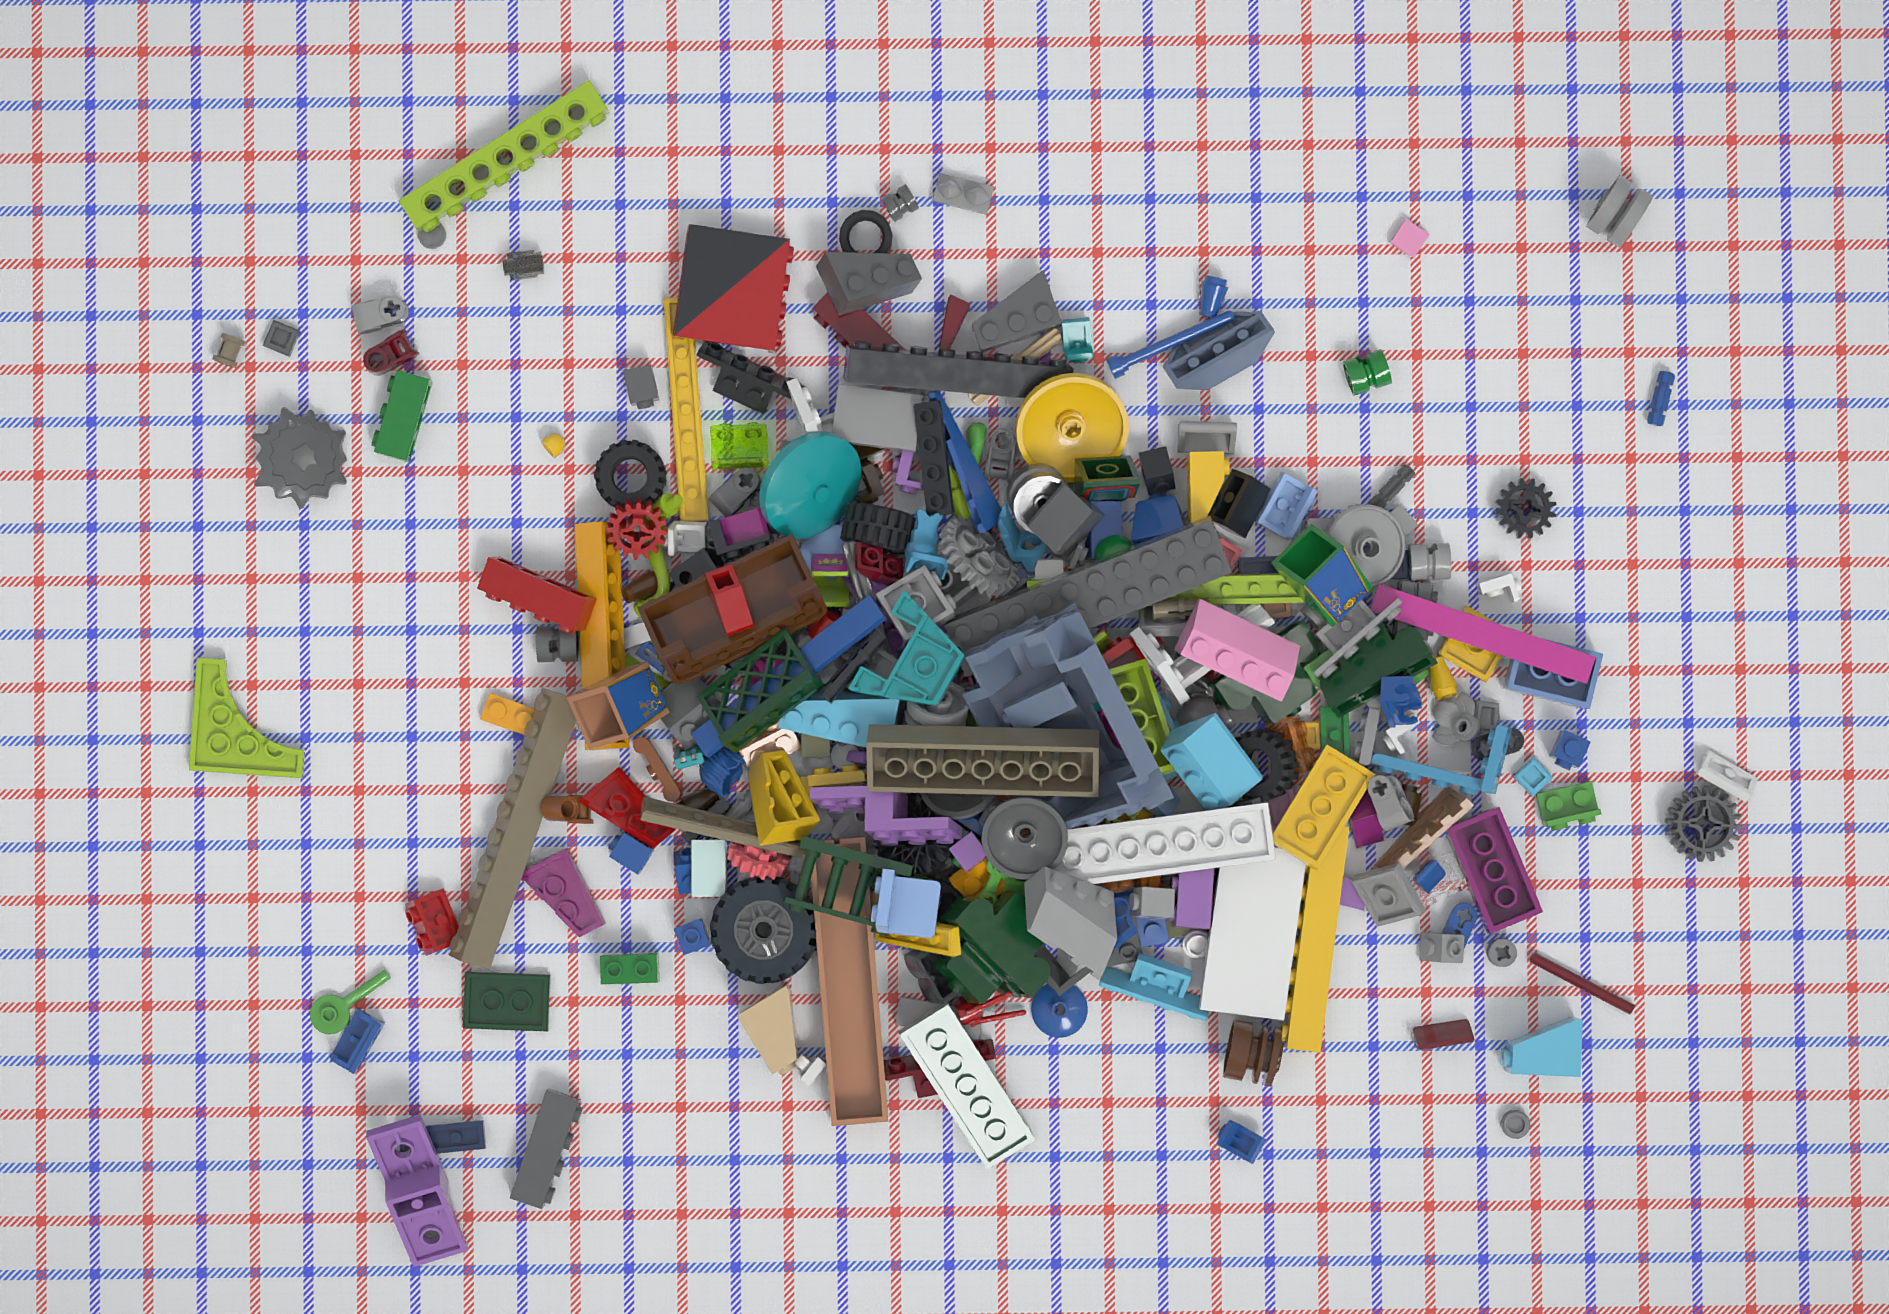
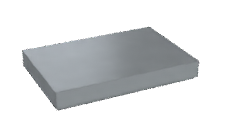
M838 384L832 433L839 435L849 444L915 452L917 430L914 404L922 403L923 395Z

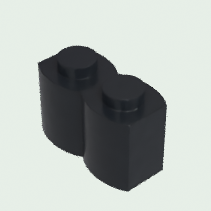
M912 949L904 955L905 964L909 972L918 978L920 990L925 998L932 1003L943 1004L956 997L957 994L948 986L949 981L935 967V963L942 954Z

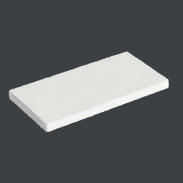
M1274 847L1276 860L1218 868L1199 1002L1200 1010L1284 1020L1306 864L1279 847Z

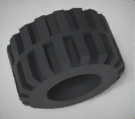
M621 440L620 443L611 444L609 449L604 450L600 454L601 457L595 464V485L600 496L609 505L615 508L618 504L624 508L626 499H629L631 504H636L637 498H640L641 504L645 505L649 500L653 503L662 496L667 482L666 468L661 457L649 445L638 440ZM630 459L642 463L647 471L645 485L633 493L620 490L614 481V472L617 466L623 461Z
M858 502L846 505L840 539L844 542L855 540V542L882 547L885 553L905 554L916 518L907 512L889 507Z
M1258 729L1235 737L1250 760L1256 749H1259L1266 753L1271 761L1269 778L1266 781L1261 780L1242 796V799L1260 797V801L1274 799L1286 794V790L1292 789L1295 785L1292 780L1298 779L1299 776L1295 769L1300 767V761H1296L1295 756L1299 754L1297 749L1292 750L1291 746L1294 743L1290 739L1284 740L1285 734L1281 732L1275 733L1274 729Z

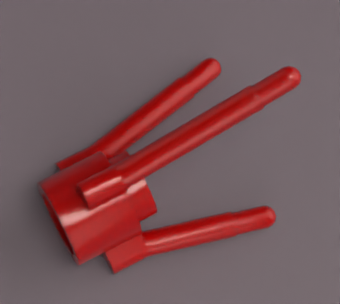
M1012 991L995 996L983 1004L968 1003L962 997L959 998L960 1003L955 1005L963 1026L970 1024L971 1027L982 1023L1026 1014V1010H1018L979 1017L983 1015L982 1009L1012 996Z

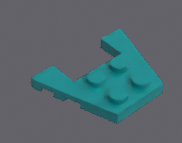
M902 591L891 614L915 627L913 635L887 680L861 666L848 689L857 693L938 707L966 656L908 593Z

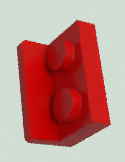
M444 888L405 904L406 918L414 926L417 934L416 943L426 956L450 947L451 940L456 935L459 926Z

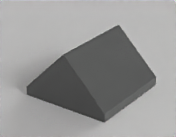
M1063 482L1026 525L1055 554L1068 557L1105 514Z

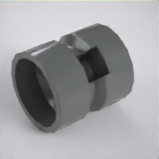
M537 626V662H554L556 658H559L562 662H578V631H574V634L560 629L555 630L553 626ZM552 640H558V648H552Z

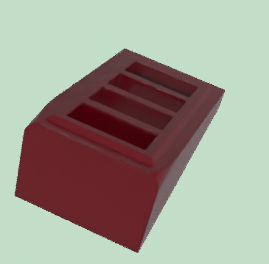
M951 294L947 301L939 348L945 349L951 348L970 309L968 302Z

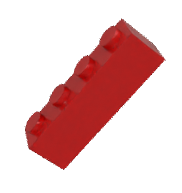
M488 557L477 589L486 592L485 597L497 602H501V600L510 603L509 607L519 612H525L526 610L534 613L533 618L545 623L555 622L559 624L558 629L574 634V631L586 630L597 598L502 557Z

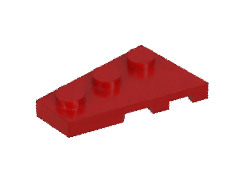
M620 767L578 801L652 849L656 848L676 830L672 827L641 820V804L643 797L646 796Z

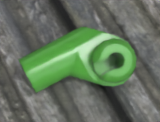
M981 422L972 423L967 429L969 448L978 465L981 463L985 435L987 433L986 426Z

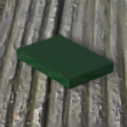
M466 971L463 1029L548 1032L551 974Z

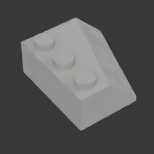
M1044 866L1024 882L1027 931L1054 950L1058 947L1070 955V961L1077 966L1082 963L1091 969L1090 975L1099 980L1104 973L1117 941L1114 892Z

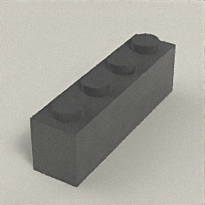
M549 1088L546 1090L510 1199L539 1209H543L545 1203L551 1204L556 1188L551 1187L554 1177H560L565 1161L560 1160L563 1150L570 1149L574 1134L570 1133L573 1122H579L583 1107L579 1106L581 1099Z

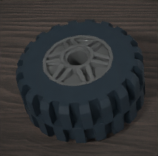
M755 876L739 881L720 897L710 921V939L717 958L730 973L737 975L742 980L755 982L756 984L776 983L795 975L809 961L817 945L814 910L806 908L805 913L789 910V904L783 902L785 896L794 898L797 888L796 884L777 876L774 880L769 876H765L764 880ZM806 895L805 902L811 903L809 897ZM760 922H767L771 925L772 933L769 937H763L758 933L757 927Z

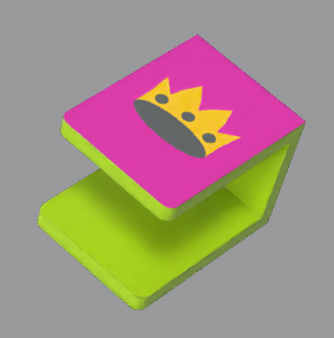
M813 554L811 574L827 607L849 606L850 591L842 579L843 576H848L849 572L844 554ZM825 576H838V577L835 578V579H828V578H826Z

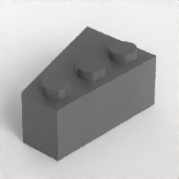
M1044 270L972 323V329L980 352L984 353L1047 332L1052 328L1061 327L1062 322Z

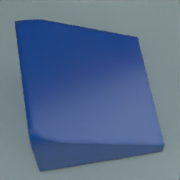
M1429 860L1413 877V881L1422 890L1429 893L1445 877L1446 872L1436 860Z

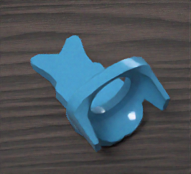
M1003 504L998 518V530L1008 556L1014 563L1022 562L1027 572H1034L1038 560L1043 556L1048 546L1036 534L1029 531L1020 532L1019 528L1016 527L1014 519L1011 518L1008 504ZM1028 540L1033 546H1038L1032 550H1024Z
M916 510L915 527L911 531L910 542L907 543L905 549L906 564L904 572H909L910 569L915 571L925 565L928 571L936 567L938 578L944 579L949 563L946 562L948 559L938 557V548H936L938 540L936 532L943 515L935 513L928 516L924 510Z

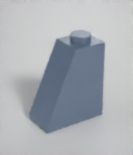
M1065 672L1059 673L1005 703L1003 707L1005 713L1001 715L1009 728H1032L1077 707L1078 695Z

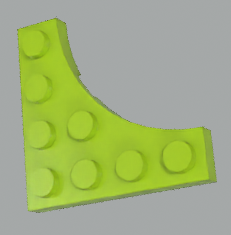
M197 658L189 771L303 778L305 750L294 749L273 742L254 729L239 711L228 683L227 660Z

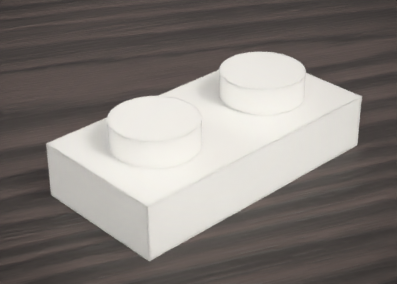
M1710 750L1704 755L1697 775L1744 802H1747L1751 797L1758 779Z

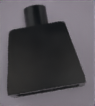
M702 548L670 571L669 575L673 581L670 582L669 592L676 587L690 583V575H692V581L707 572L723 567L725 562L717 555L716 549Z

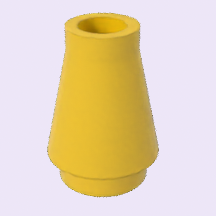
M1437 657L1438 664L1429 668L1431 695H1434L1436 700H1443L1457 695L1456 688L1458 685L1447 667L1444 657Z

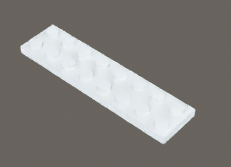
M1260 803L1068 829L1066 853L1054 870L1092 884L1276 860L1269 804Z

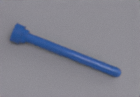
M1226 311L1125 357L1123 354L1118 357L1115 354L1106 358L1114 379L1124 376V372L1129 370L1128 367L1233 321L1235 314L1232 311Z

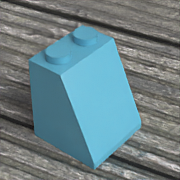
M1567 1017L1506 1042V1048L1501 1049L1500 1053L1501 1066H1504L1505 1071L1511 1074L1581 1077L1583 1020L1576 1017Z

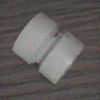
M1433 543L1430 548H1427L1425 544H1409L1408 563L1410 581L1427 580L1428 576H1432L1434 580L1450 579L1451 551L1449 543Z

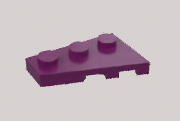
M568 848L524 870L521 880L525 881L535 891L534 893L541 900H544L578 937L606 924Z

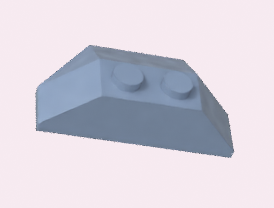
M1244 311L1234 312L1235 318L1233 321L1173 347L1168 360L1163 365V369L1176 389L1209 390L1257 363L1275 333L1262 311H1254L1253 313Z

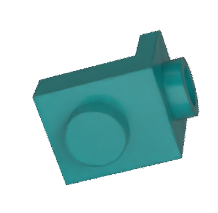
M1089 317L1061 320L1065 359L1067 361L1071 360L1073 363H1083L1089 358H1094Z

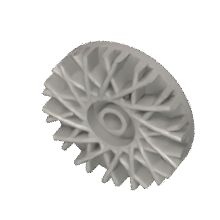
M1370 504L1349 505L1348 509L1340 510L1339 515H1333L1335 519L1332 523H1327L1328 530H1323V532L1346 548L1371 586L1375 588L1378 587V584L1382 585L1389 581L1400 568L1406 548L1404 532L1398 520L1381 507ZM1366 543V544H1367V547H1366V549L1363 551V546H1364V544Z

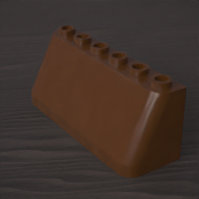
M793 534L779 538L764 548L754 550L747 556L724 565L732 564L749 608L754 625L753 628L726 636L709 597L705 574L688 584L676 587L671 592L656 599H651L637 607L657 655L672 682L682 684L758 649L784 628L792 633L821 619L826 614L827 606Z

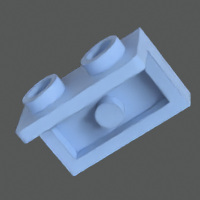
M1281 472L1254 522L1282 538L1291 540L1293 536L1300 532L1303 525L1302 519L1306 512L1313 508L1318 490Z

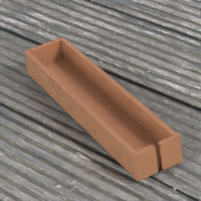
M865 836L839 838L840 844H835L866 853ZM824 839V840H820V841H824V842H827V843L834 844V839ZM824 853L820 854V858H816L811 876L813 904L819 906L822 905L833 862H831L832 856ZM848 860L847 866L844 865L832 909L849 913L861 869H858L860 863ZM869 885L860 917L871 919ZM814 911L831 1125L842 1126L889 1122L873 932H871L872 926Z

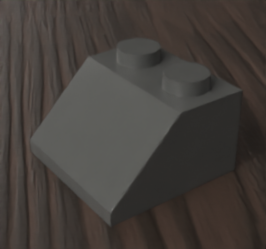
M700 676L682 684L671 682L661 690V694L670 712L662 717L661 720L686 751L696 743L691 734L710 719L697 698V695L708 687ZM714 694L707 699L712 707H720V701Z

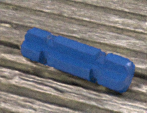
M1660 371L1658 373L1657 382L1659 385L1655 386L1650 406L1653 410L1649 412L1647 423L1650 425H1664L1666 415H1663L1664 411L1667 412L1672 389L1669 388L1670 385L1673 386L1675 374L1671 372Z

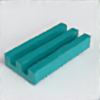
M697 743L696 747H690L687 751H681L680 746L674 747L676 769L679 770L704 762V754ZM696 754L697 758L692 759V755Z

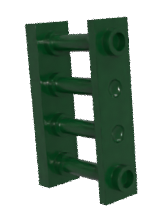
M801 835L799 847L804 848L803 854L806 855L794 898L784 897L783 902L789 904L788 909L805 913L807 908L872 926L871 932L887 936L888 933L877 932L876 922L860 917L871 874L875 873L876 868L882 870H895L897 877H910L913 866ZM824 853L832 856L831 862H833L822 905L819 906L805 902L816 858H820V854ZM849 860L860 863L858 869H861L850 911L845 913L832 908L844 865L847 866Z

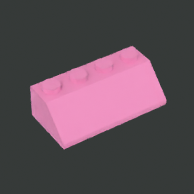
M1199 598L1174 650L1184 657L1282 702L1295 674L1300 645Z

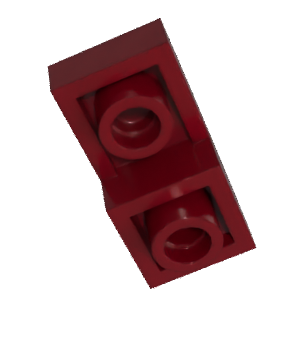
M861 542L855 543V570L860 574L888 586L903 578V558L883 554L882 547Z

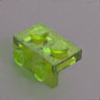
M751 422L740 425L723 423L710 426L712 469L768 467V433L766 424Z

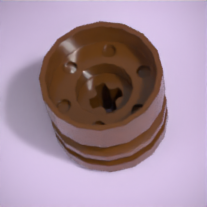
M1234 1019L1227 1043L1223 1077L1242 1081L1246 1070L1249 1069L1252 1070V1083L1257 1084L1261 1072H1264L1263 1085L1271 1087L1274 1077L1279 1071L1282 1059V1029L1274 1027L1271 1039H1267L1268 1026L1263 1025L1259 1036L1256 1037L1253 1036V1023Z

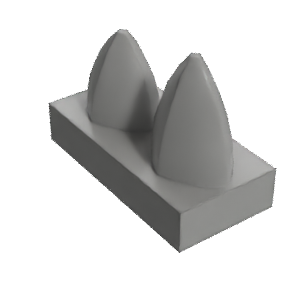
M939 173L933 202L987 215L994 186Z

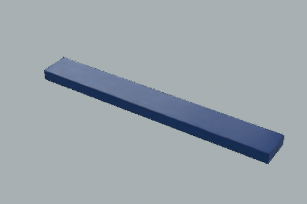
M868 595L800 649L815 674H817L884 622L887 617L874 598ZM785 661L773 669L771 674L782 676ZM792 662L788 677H796L803 672L802 665ZM762 679L750 687L749 691L759 693ZM769 679L766 694H774L778 691L780 680ZM740 696L727 705L726 708L737 710ZM747 696L744 711H752L756 708L758 697ZM725 713L722 724L725 730L734 724L736 714ZM710 719L691 734L703 754L708 758L724 747L718 738L720 735Z

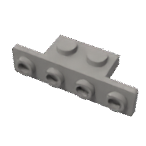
M1397 598L1383 612L1376 616L1361 599L1335 626L1331 627L1329 624H1326L1316 635L1334 655L1313 672L1314 676L1318 679L1321 675L1327 678L1338 668L1335 663L1343 656L1346 660L1359 649L1356 645L1364 637L1369 641L1381 630L1378 625L1382 621L1387 619L1390 622L1402 611L1399 607L1403 604L1402 600Z

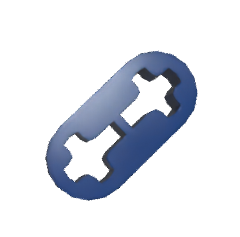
M1460 903L1454 906L1441 934H1454L1455 930H1458V935H1464L1465 948L1477 921V911L1475 908L1467 903ZM1467 908L1469 909L1468 914L1471 916V920H1465L1461 928H1459L1457 925L1460 917L1457 916L1458 910L1464 911Z

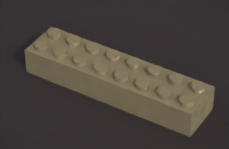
M869 724L866 742L867 792L1098 797L1100 730Z

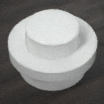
M1201 930L1188 932L1182 941L1184 952L1191 958H1201L1206 955L1208 935Z

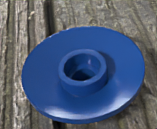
M1046 984L1035 994L1031 1005V1013L1034 1023L1043 1033L1051 1037L1063 1038L1073 1035L1083 1026L1087 1018L1088 1006L1085 996L1075 985L1059 996L1049 984ZM1061 1004L1065 1007L1064 1014H1055L1054 1008L1056 1005Z

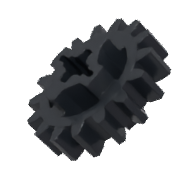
M1523 478L1518 479V486L1512 481L1507 484L1509 491L1504 489L1499 491L1503 499L1495 500V504L1501 506L1500 510L1494 512V515L1502 516V520L1498 525L1506 524L1508 526L1506 534H1510L1513 530L1516 531L1517 539H1520L1523 533H1526L1527 539H1532L1533 531L1539 536L1542 535L1543 530L1541 527L1550 528L1552 525L1548 518L1556 517V514L1551 512L1550 508L1557 504L1553 501L1549 502L1548 499L1553 494L1552 491L1544 493L1545 484L1542 483L1536 487L1535 479L1533 478L1529 480L1528 484H1525ZM1524 490L1520 499H1510L1515 492ZM1535 494L1540 497L1543 506H1539L1535 500ZM1528 502V507L1534 512H1529L1524 516L1523 510L1516 506ZM1507 511H1511L1513 513V515L1516 518L1515 523L1511 521ZM1531 518H1541L1535 526L1527 527Z

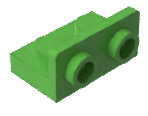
M1592 781L1536 794L1543 827L1551 826L1552 831L1568 828L1567 822L1578 820L1579 825L1595 822V816L1602 814L1601 809H1598Z

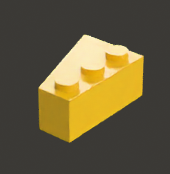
M786 751L762 753L747 772L759 845L800 840L801 835L807 837L820 821V818Z

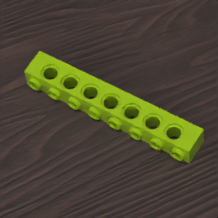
M588 80L398 201L415 228L419 232L423 229L425 232H429L440 224L438 220L446 215L453 217L464 209L462 205L470 200L477 202L488 194L486 190L492 186L500 187L509 182L511 174L518 170L524 172L535 165L534 160L542 155L548 157L559 149L557 145L565 140L572 142L583 134L581 130L589 125L596 127L607 119L605 115L609 113V110L590 80ZM575 107H581L585 110L584 116L580 120L570 118V112ZM551 122H557L561 125V129L556 135L546 133V127ZM528 137L537 139L536 147L532 150L522 148L523 141ZM504 152L513 154V160L508 165H501L498 162L499 156ZM480 167H486L489 169L488 177L481 181L475 179V171ZM456 182H462L465 184L464 192L458 196L451 194L452 185ZM439 197L441 199V206L434 211L428 210L427 202L429 199Z

